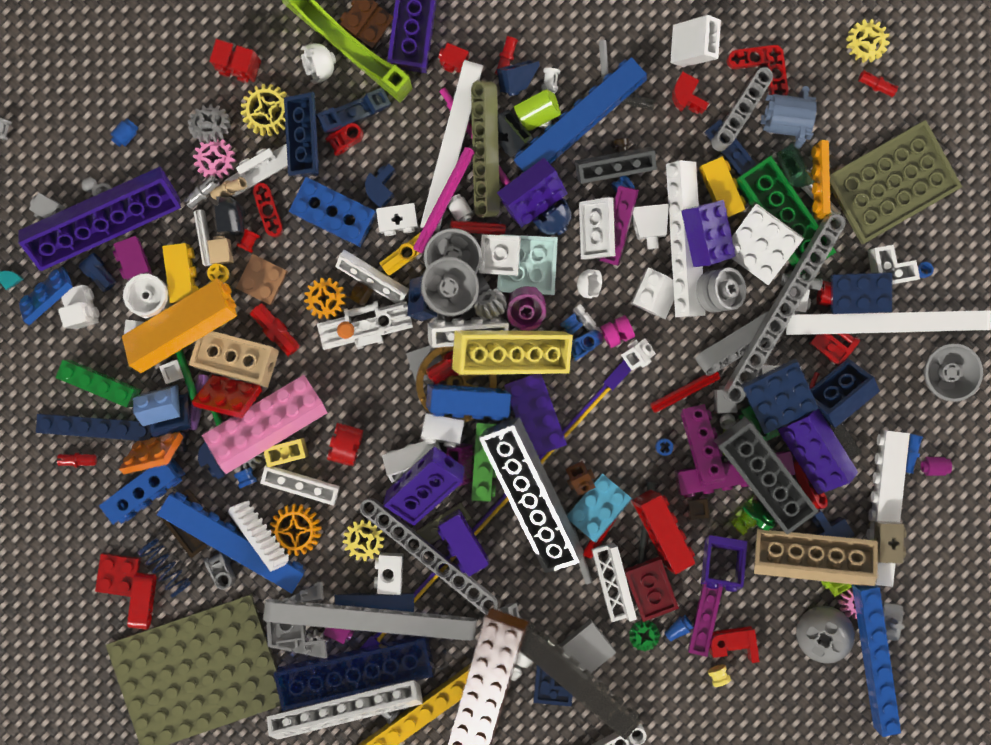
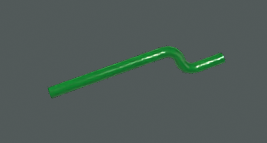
M183 349L176 352L190 398L193 400L197 395V391ZM211 411L216 426L222 424L221 414Z

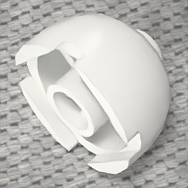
M318 43L301 47V50H304V54H301L303 67L307 76L311 74L313 78L310 81L313 84H317L327 80L334 71V64L336 63L334 53Z

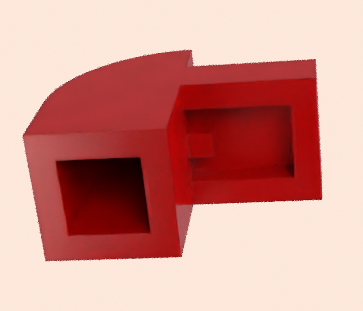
M683 71L672 90L673 103L681 112L685 106H688L691 112L703 114L709 103L693 95L700 80Z

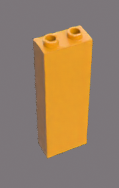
M217 278L122 335L129 366L139 373H143L237 317L236 303L231 297L232 290L229 285Z

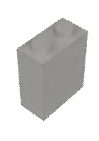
M591 619L555 647L556 658L561 664L565 662L569 667L567 669L568 673L573 679L577 677L580 682L616 654L614 647Z

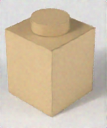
M214 236L213 240H208L210 264L234 263L231 240L225 238V236Z

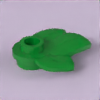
M754 499L752 500V506L743 505L742 508L751 518L757 520L756 523L761 529L769 531L774 528L775 519L760 501Z

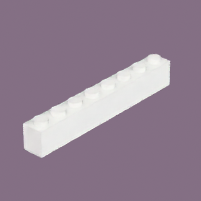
M680 160L666 164L675 317L706 316L705 309L700 305L696 293L697 282L703 274V266L693 267L681 210L699 205L696 162Z
M880 430V434L877 436L879 448L878 453L875 455V464L877 466L876 472L873 474V483L875 484L874 491L871 492V502L873 503L872 510L869 511L868 516L870 529L867 530V540H874V521L900 522L910 433ZM878 562L876 585L893 587L896 563Z

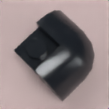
M217 196L216 199L219 200V205L215 206L217 233L240 236L244 232L243 216H247L244 207L231 197Z

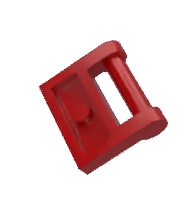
M815 334L809 344L837 366L841 365L849 357L860 342V339L856 336L838 334L849 343L846 347L831 334Z

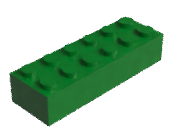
M770 156L737 178L736 181L752 208L758 204L804 237L803 241L788 259L794 269L819 226L772 156ZM822 236L820 239V242L823 246L827 242L825 236ZM833 247L830 253L828 254L827 258L836 253ZM812 253L810 260L814 263L817 256L815 253ZM802 270L800 275L805 274L806 271Z

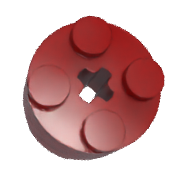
M337 422L334 432L337 435L331 438L329 447H333V449L329 450L327 460L354 466L364 430Z

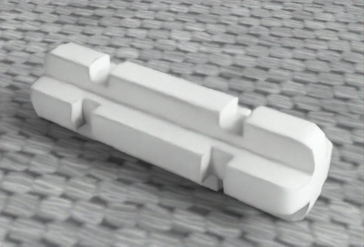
M581 304L572 310L579 317V321L584 324L583 326L587 331L598 330L602 334L601 329L595 326L596 323L587 312L585 313V309Z

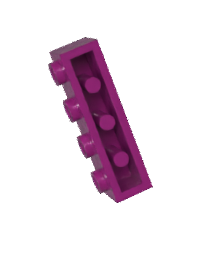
M705 404L682 409L681 418L701 487L724 482L728 471L720 458L722 457V451L714 442L717 438L715 428L711 427L710 421H712L710 410H706Z

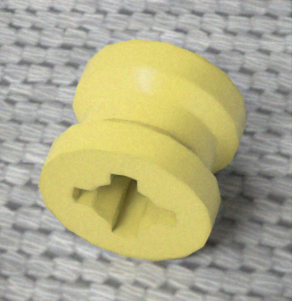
M724 664L714 666L708 670L709 676L713 679L712 684L714 687L726 685L731 681L730 676L726 673L727 668Z

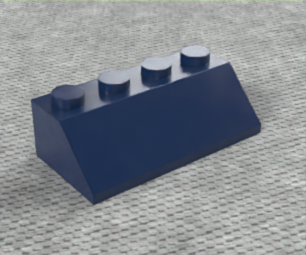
M310 92L285 97L288 176L319 175L315 94Z

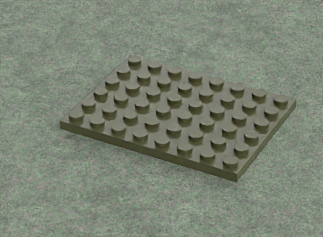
M252 594L106 644L140 745H169L288 704L289 702L271 648L268 647L267 636Z

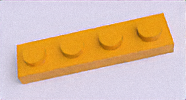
M828 140L819 141L811 150V157L813 158L811 170L813 176L812 193L814 195L812 211L816 220H822L831 214Z

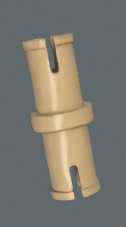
M243 177L233 181H224L222 185L211 191L210 195L215 200H217V196H232L235 192L246 189L247 182Z

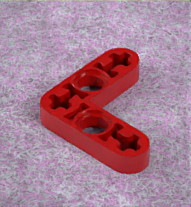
M769 45L738 49L728 55L727 65L732 69L766 66L771 71L779 69L781 77L778 79L773 77L768 86L769 95L775 94L774 92L778 88L777 84L773 85V83L781 81L779 90L783 91L782 95H788L784 52L780 46ZM774 50V53H778V56L775 58L776 64L771 66L770 64L774 63V57L769 54ZM746 53V59L740 60L738 64L731 60L735 55L737 58H743ZM751 53H758L760 60L753 62L750 59Z

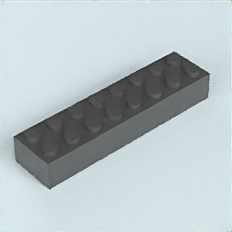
M520 417L485 429L479 437L481 444L544 572L548 573L580 563L584 550Z

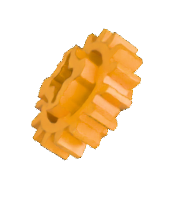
M321 278L320 283L314 280L313 287L308 285L310 292L304 293L308 296V299L304 300L305 303L309 304L306 309L309 311L313 310L311 315L316 316L318 314L319 319H323L325 315L326 319L330 320L331 314L337 317V311L343 312L342 308H340L341 305H346L342 299L347 296L341 294L344 288H338L339 283L337 281L332 284L331 278H328L327 282L324 278ZM328 286L332 287L336 293H330ZM325 295L329 297V299L326 300V303L322 301V299L325 298ZM314 304H320L323 311L318 310Z

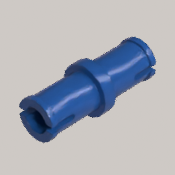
M910 434L906 463L907 473L914 474L916 460L920 456L918 452L923 436Z

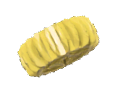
M262 84L261 89L255 86L254 93L248 90L250 97H243L247 103H241V107L245 109L241 111V115L245 116L243 122L248 123L247 127L249 129L253 128L255 134L260 131L261 136H265L267 131L270 137L273 135V131L277 135L280 134L278 130L280 127L282 130H286L283 124L285 123L284 98L287 96V93L285 91L281 92L280 87L274 89L272 84L268 86V89L265 84ZM272 96L279 99V101L267 102L264 97ZM259 101V106L253 113V107ZM265 105L269 107L270 117L265 113ZM282 107L279 118L275 120L276 112ZM266 118L270 124H259L255 120Z

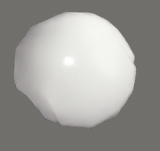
M593 269L583 271L577 280L578 292L585 298L599 296L602 287L601 272Z

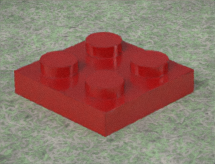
M101 553L95 592L131 597L133 578L135 573L139 572L141 558Z

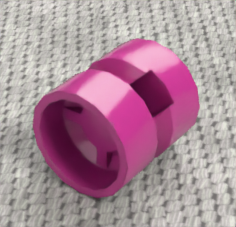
M625 315L615 319L614 323L608 322L600 326L610 349L621 344V340L628 341L635 337L633 328Z

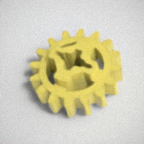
M864 19L860 24L857 22L853 26L854 29L851 28L849 30L850 36L846 40L850 43L846 48L852 49L849 53L850 55L856 54L855 60L861 57L862 63H865L867 59L871 63L875 58L879 59L882 57V54L887 51L885 47L890 42L885 39L890 35L884 34L886 27H879L881 22L875 25L873 19L868 23ZM860 31V33H859L860 38L856 39V36H857L858 32ZM879 43V47H878V49L875 51V49H876V44Z
M361 519L360 524L354 521V527L351 525L347 527L350 532H344L343 534L347 537V539L343 540V543L348 544L345 551L351 550L349 556L351 557L355 554L356 560L363 557V560L366 561L368 556L374 559V553L380 554L378 547H384V544L380 543L385 540L384 536H380L383 531L381 529L377 530L376 525H371L372 522L370 520L368 523H365V520ZM362 527L369 528L372 532L365 531ZM355 531L356 539L352 541V534ZM362 536L363 538H368L366 544L365 542H360ZM376 538V546L372 548V540ZM356 548L363 549L364 552H360Z

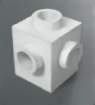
M644 338L640 342L636 339L627 345L629 349L621 354L630 369L634 370L640 365L643 368L651 363L650 358L656 353Z

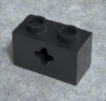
M508 109L498 115V143L503 151L512 158L534 138Z

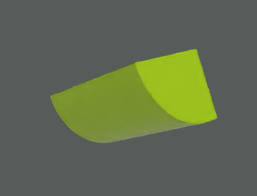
M547 89L514 106L518 119L528 131L562 115L556 95Z

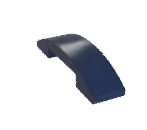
M379 88L367 93L363 98L336 109L332 107L316 114V117L326 133L341 129L347 124L362 121L389 107L391 102L383 88Z

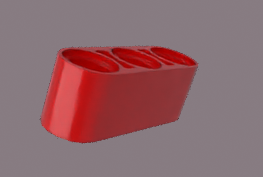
M136 572L134 575L127 620L129 628L148 630L150 627L157 576L154 574Z

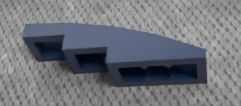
M373 592L334 594V605L414 612V593H401L400 595L377 594Z

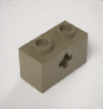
M874 521V541H878L879 563H903V558L906 557L904 539L907 534L904 524L900 522Z

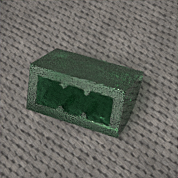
M793 143L776 153L786 178L792 186L804 187L815 183L802 154Z

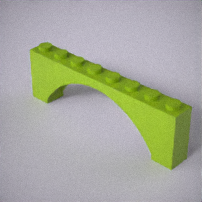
M282 0L287 8L401 103L413 89L409 76L396 65L388 63L361 44L340 26L315 0Z

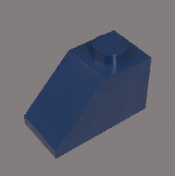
M527 60L498 68L500 92L514 96L520 94L519 91L527 89L540 66L539 61Z

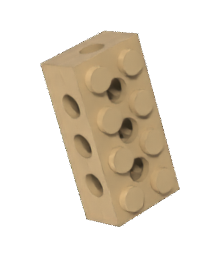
M211 331L196 340L189 365L200 370L268 388L279 351L267 345Z

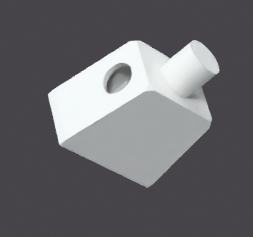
M668 204L634 207L632 222L638 240H647V250L658 249V238L667 235Z

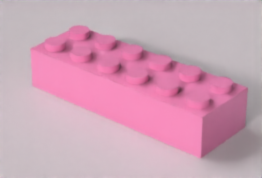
M305 375L252 405L243 418L233 416L203 434L202 437L221 469L227 474L327 414V411Z

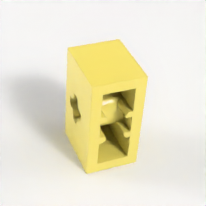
M304 438L274 445L264 451L267 467L309 456Z

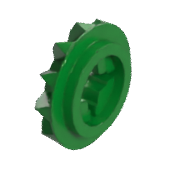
M641 620L631 627L629 638L631 644L637 650L646 652L647 650L654 649L659 644L660 633L653 622H643ZM648 630V636L651 640L644 639V641H641L642 637L639 633H645Z

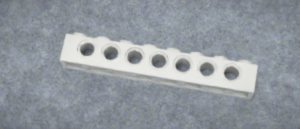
M412 680L267 716L268 735L278 740L423 704L421 687L419 683Z

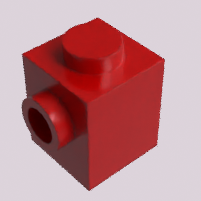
M447 43L445 48H441L438 58L444 70L451 73L454 71L461 73L464 60L468 61L469 52Z

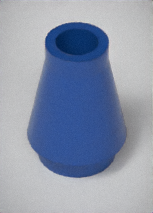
M686 615L679 616L664 633L672 642L674 639L690 633L694 626Z

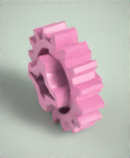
M218 138L217 142L210 140L209 144L200 142L202 147L200 149L195 148L198 155H193V158L198 160L194 165L200 167L197 171L200 174L204 173L203 176L205 178L212 175L214 177L218 176L222 180L223 174L229 176L228 170L235 169L231 164L237 161L232 158V156L236 155L234 151H230L232 146L230 144L226 145V141L223 139L219 143ZM220 148L224 149L227 156L221 154ZM216 156L220 158L218 160H214V162L210 160L212 158H215ZM203 162L209 164V165H208L209 170L206 169V167L204 166Z

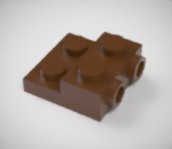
M353 0L351 10L349 12L345 11L342 14L340 25L349 34L374 50L392 25L393 16L379 7V4L374 0Z

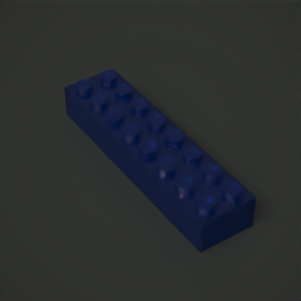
M413 636L329 655L326 659L316 658L281 666L273 674L281 708L284 711L412 680L418 681L434 677L435 666L428 637Z

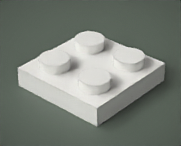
M482 234V261L479 273L518 276L521 237Z

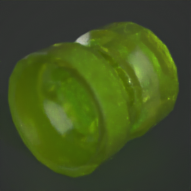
M745 510L741 512L738 518L731 520L733 526L742 536L748 533L750 527L754 528L757 525L756 520L751 518Z

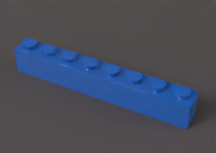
M632 57L628 61H622L613 74H607L599 86L596 85L590 89L588 96L584 99H579L574 104L573 109L569 112H564L559 117L557 123L554 125L550 124L542 136L535 137L526 150L522 149L516 154L514 162L517 167L524 173L542 158H545L551 164L647 81V73Z
M179 492L169 494L157 513L161 518L291 594L305 573L303 565L297 561H288L286 565L270 572L247 538L236 529L237 527L234 524L221 521L220 516L213 512L208 513L204 511L203 506L196 502L191 503L187 501L186 496Z
M852 584L873 727L882 737L900 734L901 728L880 587L876 584L874 587Z

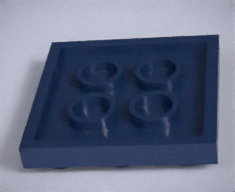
M796 359L741 385L764 434L819 409Z

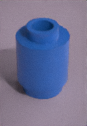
M126 118L110 133L113 136L110 140L119 147L121 145L126 147L137 135L139 128Z

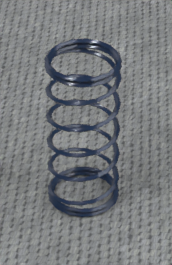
M156 538L147 545H145L142 549H140L137 554H139L140 557H143L157 550L147 560L146 565H150L164 558L152 571V573H157L170 566L161 575V577L158 580L159 582L164 581L169 577L177 574L166 585L165 590H168L185 581L175 592H173L170 595V597L173 598L180 592H182L184 589H186L189 585H191L192 582L188 581L189 578H185L179 581L178 583L168 587L182 573V570H178L177 572L165 577L164 579H161L176 564V562L174 561L164 566L163 568L155 571L157 567L169 557L170 553H167L162 557L148 563L164 547V545H161L149 551L148 553L143 554L159 542V539Z

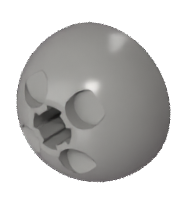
M448 228L437 232L428 241L424 251L426 268L436 260L448 257L464 261L473 269L475 274H477L481 266L482 253L477 240L470 233L462 229Z
M451 257L441 258L433 262L424 272L421 281V292L426 304L432 310L442 315L455 316L466 312L474 305L479 293V283L473 269L464 261Z
M948 344L939 347L930 354L924 366V379L929 390L937 397L947 401H962L972 396L980 387L983 379V366L978 355L969 347L961 344Z
M818 606L809 609L801 616L796 627V638L801 650L812 660L820 663H835L850 653L855 641V631L850 619L842 611L830 606Z

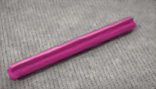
M469 147L464 148L413 247L415 251L419 253L424 252L428 241L431 239L475 154L473 149Z

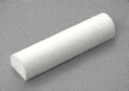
M343 250L335 266L336 268L396 304L405 301L409 294V288L346 250Z
M267 464L264 467L260 483L333 506L340 491V486L278 467H267Z

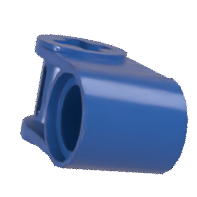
M591 330L581 337L572 340L571 354L574 357V362L602 343L603 336L598 330ZM589 337L593 338L594 344L589 341Z

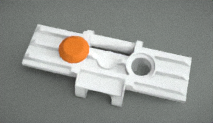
M373 301V304L365 305L364 307L361 306L349 310L345 308V317L318 323L317 327L323 350L354 342L357 349H362L365 345L384 343L382 335L413 328L411 317L407 316V301L381 308L378 301ZM375 311L376 317L353 323L351 321L353 316ZM382 315L389 318L387 326H380L379 319Z

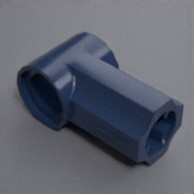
M94 252L78 264L80 270L86 276L92 278L103 292L112 289L117 283V280L104 267L105 263Z

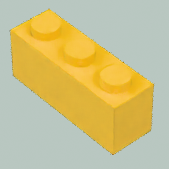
M723 156L698 168L712 202L724 200L728 218L746 210L744 207L746 206L745 199L742 195H739L737 190L738 183L735 178H732L729 172L731 171L730 164L727 160H724Z
M187 243L162 246L170 304H175L199 290L198 286H195L197 271L192 262L194 250Z

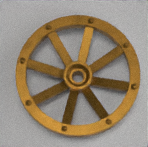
M454 346L435 348L423 359L418 368L416 391L421 404L428 412L429 410L426 408L427 393H424L423 388L424 375H427L426 369L437 356L441 355L443 360L447 354L446 352L453 350ZM482 374L451 375L443 380L446 382L443 385H453L452 381L458 379V383L455 386L475 387L466 383V381ZM488 374L489 388H496V374ZM445 414L444 416L447 418L463 420L464 422H468L474 419L472 418V415H464V418H456L448 414Z

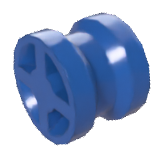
M620 176L618 181L611 183L616 193L620 185L635 189L627 176Z
M573 313L560 326L572 335L584 324L576 319V314Z
M251 467L234 474V477L239 481V489L257 481V478L252 474L253 469Z

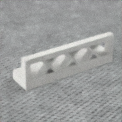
M609 543L593 548L592 553L610 621L615 622L627 618L629 622L637 620L618 546L614 543ZM608 550L609 557L604 563L599 560L598 552ZM607 567L612 569L614 573L610 581L603 576ZM611 585L618 588L615 599L608 595ZM617 603L623 607L624 613L614 616L613 608Z

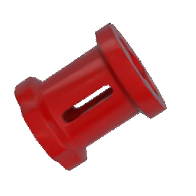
M244 228V235L236 246L253 253V245L256 239L260 238V235Z

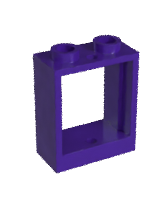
M712 535L706 537L701 584H706V587L710 589L725 587V590L729 592H737V590L743 588L747 541ZM711 547L737 551L735 582L709 578Z

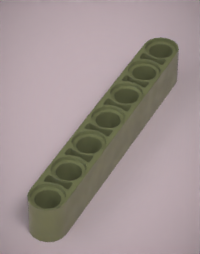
M475 81L471 87L472 145L475 151L473 156L475 214L480 218L494 217L500 211V197L497 194L499 191L497 86L491 81Z

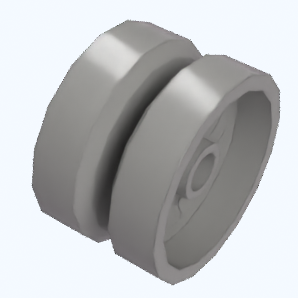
M733 268L705 272L700 276L696 287L697 299L700 305L711 313L738 309L742 306L747 292L743 276L738 270Z

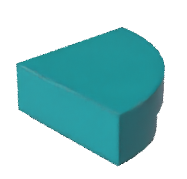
M0 272V283L5 290H10L24 280L19 274L14 272Z

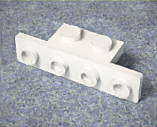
M285 144L275 151H272L270 148L267 150L264 148L259 150L255 157L242 160L239 163L240 166L236 167L238 173L224 181H233L243 177L247 182V187L244 190L235 192L232 196L240 195L287 167V145Z

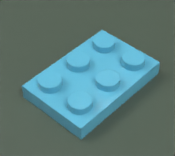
M603 473L594 483L596 488L586 492L567 515L569 521L595 543L632 500L628 494Z

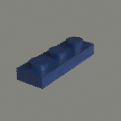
M721 119L704 132L710 141H712L713 136L722 124ZM720 137L721 142L726 143L725 139ZM736 138L725 150L719 151L739 177L756 165Z

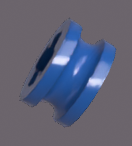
M665 438L659 439L655 445L657 453L663 456L670 455L674 448L673 443ZM662 442L664 444H666V442L669 444L667 446V448L669 449L667 452L665 450H663V452L660 451V449L662 448L660 444Z

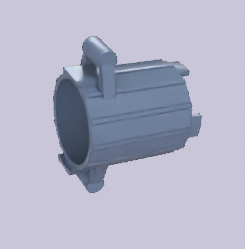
M804 86L798 95L799 97L778 94L767 95L765 100L769 101V104L766 106L764 115H761V124H765L763 127L764 131L796 136L794 146L797 149L802 147L806 139L810 140L813 136L811 132L816 117V98L809 97V87Z

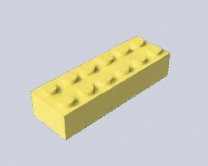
M455 330L452 369L459 374L569 373L573 335L564 331Z

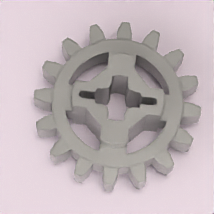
M212 104L209 105V108L203 105L202 110L196 108V114H190L191 119L187 121L189 124L188 129L193 138H198L199 142L205 139L207 144L212 139L214 142H217L218 137L223 139V133L228 134V128H231L229 115L225 109L221 110L219 105L213 108Z

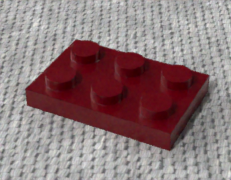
M660 556L624 569L643 622L679 609Z

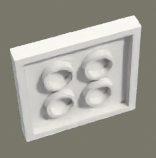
M756 204L732 236L736 255L732 259L769 285L803 241L804 237Z

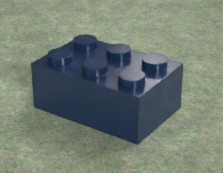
M849 358L810 389L823 417L834 428L880 392L875 378Z

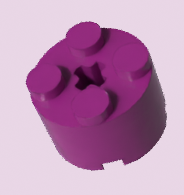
M533 286L517 288L509 294L507 301L508 320L514 327L516 326L520 330L530 331L538 328L546 316L544 296Z

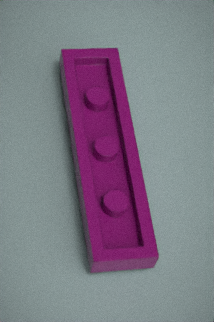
M621 185L618 186L614 202L615 256L603 257L599 261L617 266L620 264L639 190Z
M702 584L693 624L694 628L692 629L688 646L689 653L708 657L710 640L712 639L723 587L710 589L706 587V584Z

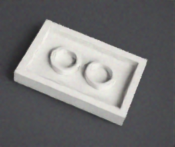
M606 197L579 202L581 259L587 260L615 256L613 198Z

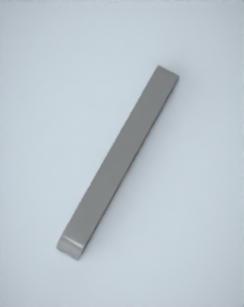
M367 498L361 503L360 511L367 519L486 615L490 609L484 606V602L487 600L493 601V608L497 609L498 601L493 594L471 576L468 577L466 572L463 574L455 563L418 535L374 498ZM367 502H371L374 505L373 512H368L365 509ZM385 514L389 517L388 524L381 523V515ZM396 527L404 529L403 536L395 534L394 530ZM411 539L418 540L419 547L412 548L409 541ZM431 551L434 554V559L427 560L424 557V553ZM442 563L447 564L449 571L441 572L439 565ZM462 576L464 583L456 584L454 577ZM476 588L479 590V595L473 597L469 594V590Z

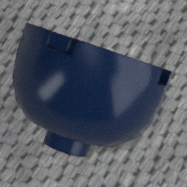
M563 198L557 201L558 204L552 205L545 212L537 216L536 219L532 220L541 232L547 235L556 233L561 235L568 229L567 225L571 221L572 214L569 205Z

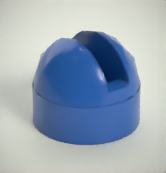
M922 262L918 265L919 277L927 278L933 274L934 268L931 263Z

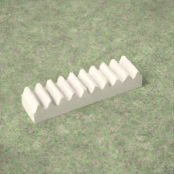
M244 501L230 507L228 514L270 572L286 565L289 561V555L284 554V548L280 549V542H275L276 537L271 536V530H266L267 525L262 524L263 519H258V512L254 513V507L249 506L250 501Z

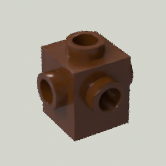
M583 461L565 469L569 476L567 483L571 491L576 490L578 496L596 488L592 481L596 478L591 468L587 470Z

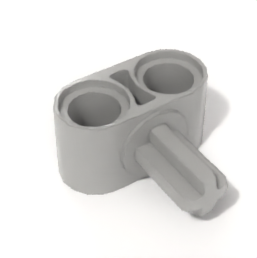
M882 602L887 640L898 641L901 629H904V625H902L903 606Z

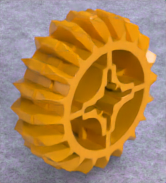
M292 504L291 509L286 505L284 507L285 512L280 509L278 510L280 516H273V519L277 522L270 523V526L275 527V529H271V534H275L277 541L280 542L284 551L288 549V555H291L293 550L295 556H298L300 551L303 555L306 554L307 549L310 551L313 549L312 544H318L315 538L321 537V534L316 532L322 529V526H316L320 519H313L316 516V512L310 515V507L303 511V504L299 506L298 510L296 504ZM292 515L290 526L281 528L285 517ZM298 515L305 518L309 526L301 524ZM294 524L296 529L301 530L297 534L295 531L290 530L294 527ZM310 532L307 542L300 544L301 534ZM283 535H289L293 544L286 541Z

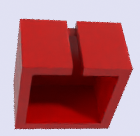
M216 39L209 62L214 66L215 70L219 71L218 74L225 77L235 76L237 80L248 83V81L255 82L261 60L254 50L237 45L234 52L232 51L233 44Z

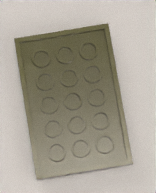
M926 120L830 174V189L861 244H865L962 188L960 181Z

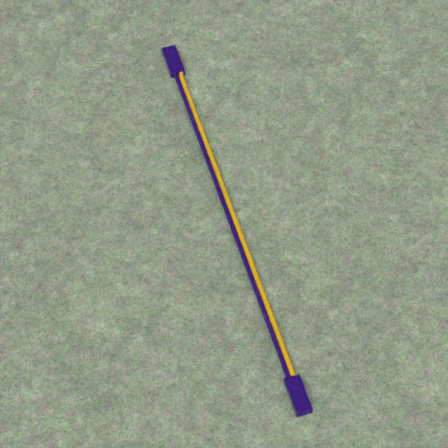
M625 360L603 382V387L562 430L565 438L607 392L613 391L628 375L631 369ZM554 450L539 455L541 463H543L553 453ZM506 493L473 527L472 531L475 536L509 501ZM450 553L447 558L453 562L456 556L453 557ZM445 563L439 565L441 572L448 567ZM434 572L414 592V603L438 578ZM377 632L375 635H371L349 661L359 668L381 644V639L387 633Z

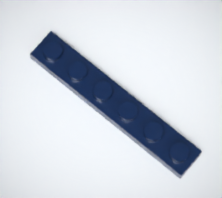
M37 414L36 433L144 441L153 437L150 433L151 424L142 426L139 421Z

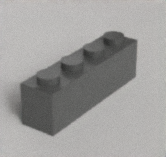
M651 147L575 160L577 179L581 184L657 170L655 150Z

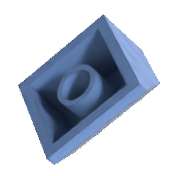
M178 385L143 393L133 398V414L142 426L180 417Z

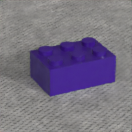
M542 158L497 192L507 211L521 228L568 194L556 170L545 158Z
M724 200L681 210L693 267L713 265L736 257Z
M460 509L439 520L437 531L442 540H447V548L451 555L458 558L459 563L457 564L463 574L466 572L469 577L489 565L487 554Z

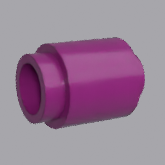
M925 457L921 461L920 468L926 476H946L952 472V462L950 459H946V457Z

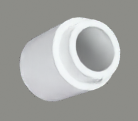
M460 194L453 196L448 204V208L455 220L470 221L473 211L465 198L461 197Z

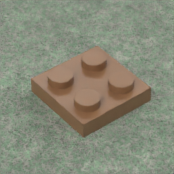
M252 254L236 289L272 305L288 271Z

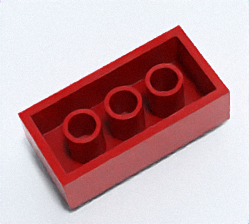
M650 489L632 499L631 501L664 567L676 575L696 564L693 559L695 554L690 546L687 547L684 541L687 539L681 529L679 530L676 525L678 523L676 516L673 512L670 513L667 507L669 506L667 498L659 492Z

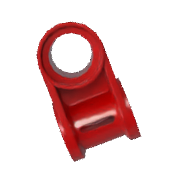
M350 123L328 135L325 140L332 146L333 154L338 156L362 141L364 133L357 124ZM357 129L358 135L351 138L349 136L350 131Z

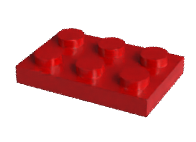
M212 375L192 400V403L197 408L243 418L262 392L260 385Z

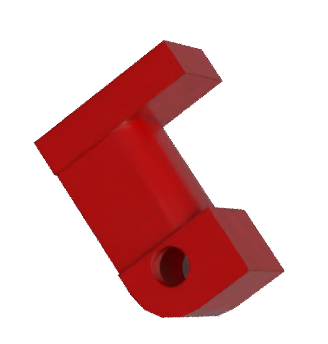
M752 626L713 631L709 648L713 658L728 656L727 651L747 649L748 659L752 663L760 662L755 629H752Z

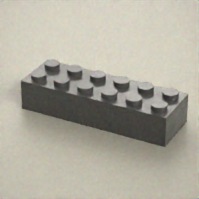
M746 417L714 440L787 535L819 512Z

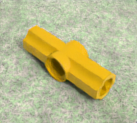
M420 233L407 243L402 244L399 249L379 263L389 277L421 254L413 249ZM405 248H411L413 252L408 258L402 255Z

